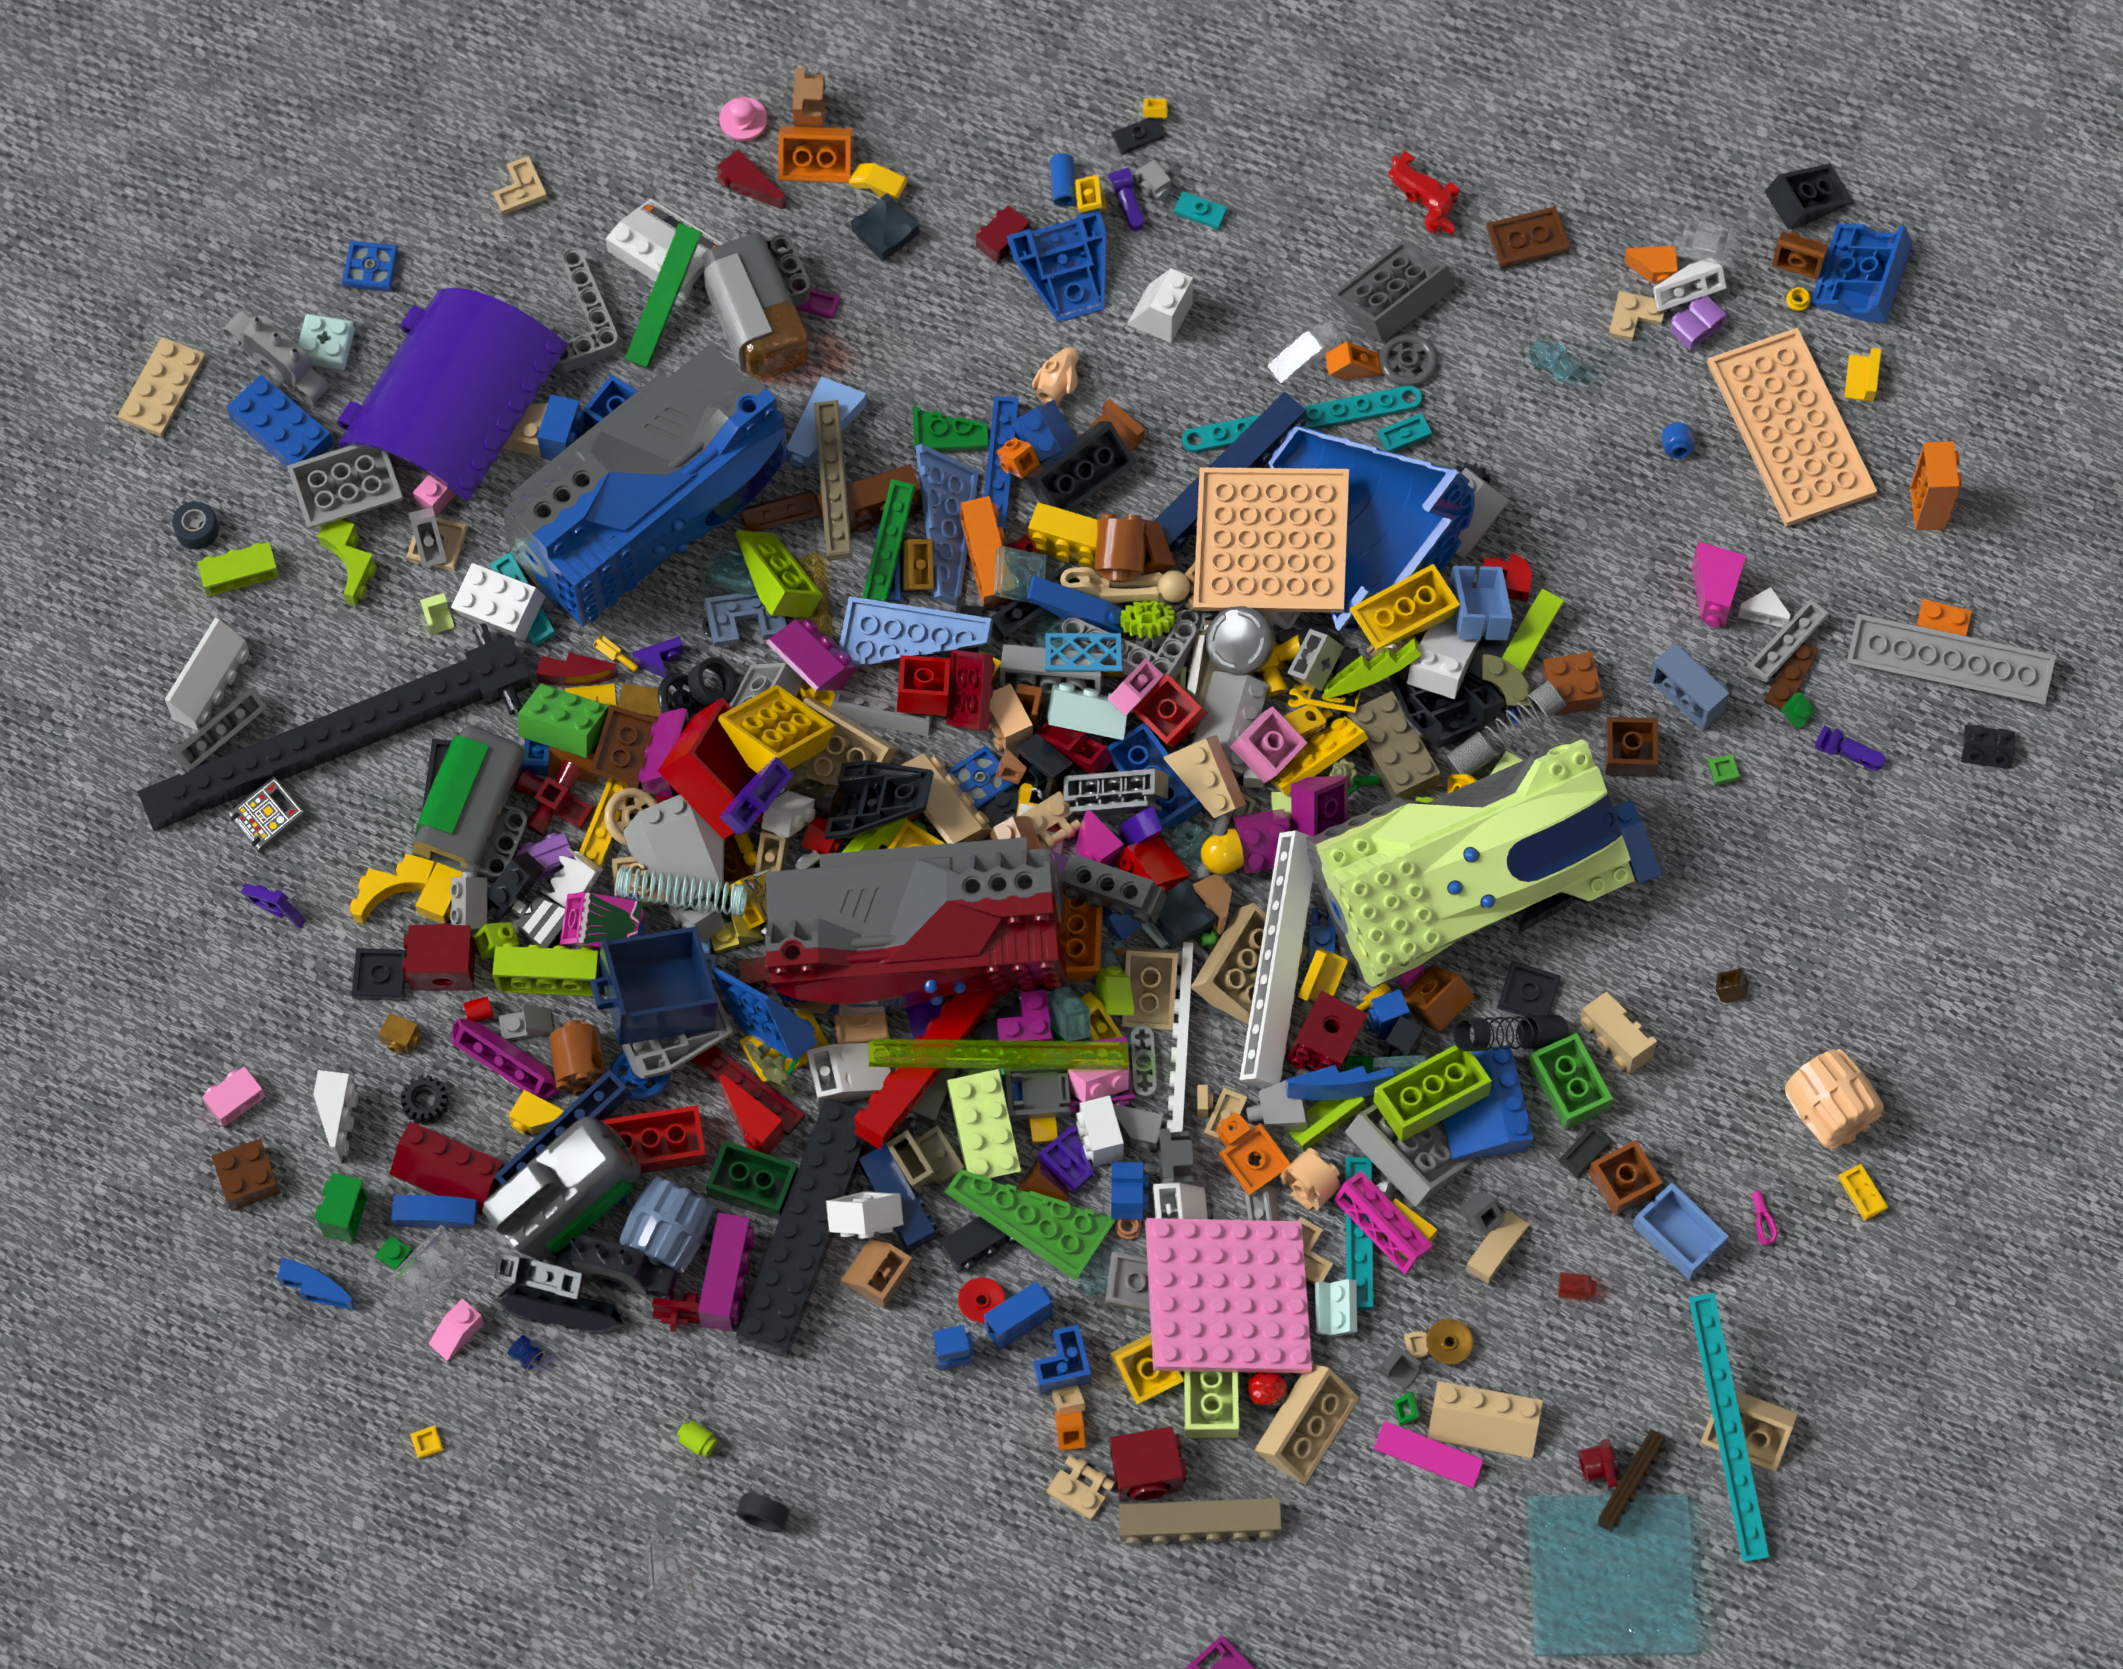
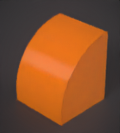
M1055 1411L1059 1451L1086 1448L1082 1412L1059 1416L1058 1411Z

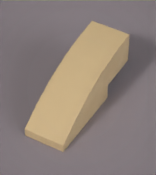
M1509 1210L1503 1215L1505 1221L1487 1235L1467 1263L1466 1271L1487 1284L1491 1281L1499 1267L1503 1265L1530 1225Z

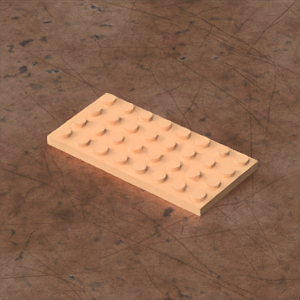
M1798 328L1708 358L1707 364L1785 527L1876 496L1877 489Z

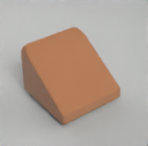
M1006 749L999 762L995 776L1019 785L1026 767Z

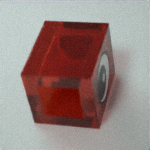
M766 956L738 960L741 982L755 990L773 988L771 974L767 968Z

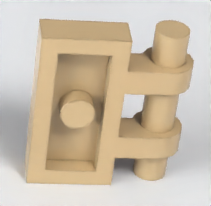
M1060 791L1020 815L1030 817L1035 832L1041 839L1042 849L1050 848L1052 850L1056 848V844L1060 841L1075 836V832L1081 826L1077 819L1070 824L1066 821L1065 817L1072 814V812H1070L1068 803L1063 801L1064 797ZM1057 823L1060 830L1050 836L1046 829Z
M1069 1455L1065 1464L1073 1468L1072 1472L1069 1475L1060 1470L1047 1489L1046 1494L1092 1521L1106 1497L1098 1493L1099 1489L1102 1486L1111 1491L1115 1482L1107 1478L1108 1474L1103 1471L1098 1472L1088 1466V1462L1082 1458L1078 1460ZM1081 1474L1093 1481L1090 1487L1078 1480Z

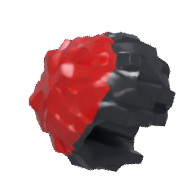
M1258 1372L1246 1384V1391L1249 1392L1250 1398L1255 1404L1254 1407L1257 1410L1267 1412L1283 1405L1288 1396L1289 1388L1286 1378L1279 1373Z

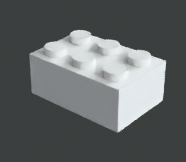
M472 563L451 608L464 618L479 624L485 623L489 628L507 635L511 634V636L525 641L545 596L534 586Z

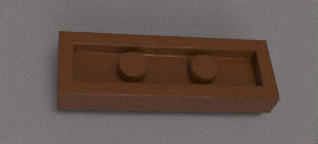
M813 490L747 506L742 509L746 531L753 532L819 516Z
M1803 643L1781 666L1764 703L1779 710L1782 709L1792 696L1798 692L1818 652V648Z

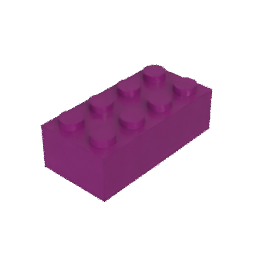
M718 1212L698 1309L701 1327L733 1332L734 1324L739 1325L741 1316L739 1300H744L746 1291L744 1275H749L751 1266L749 1250H754L756 1241L754 1227L751 1226L749 1217Z

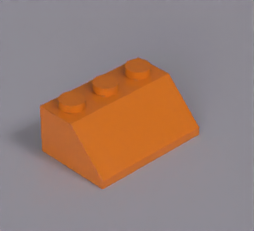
M781 126L779 131L778 180L848 183L851 179L853 129Z

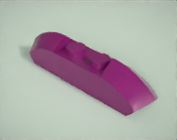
M462 1018L453 1022L451 1034L453 1045L521 1090H526L543 1100L559 1092L556 1090V1084L550 1072L539 1061L509 1041L476 1022Z

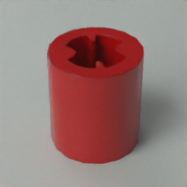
M488 996L463 1003L467 1020L477 1023L494 1018Z

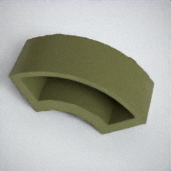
M1483 654L1481 656V681L1490 683L1499 690L1505 700V707H1517V702H1519L1526 708H1531L1527 699V695H1530V689L1521 672L1514 665L1500 657Z

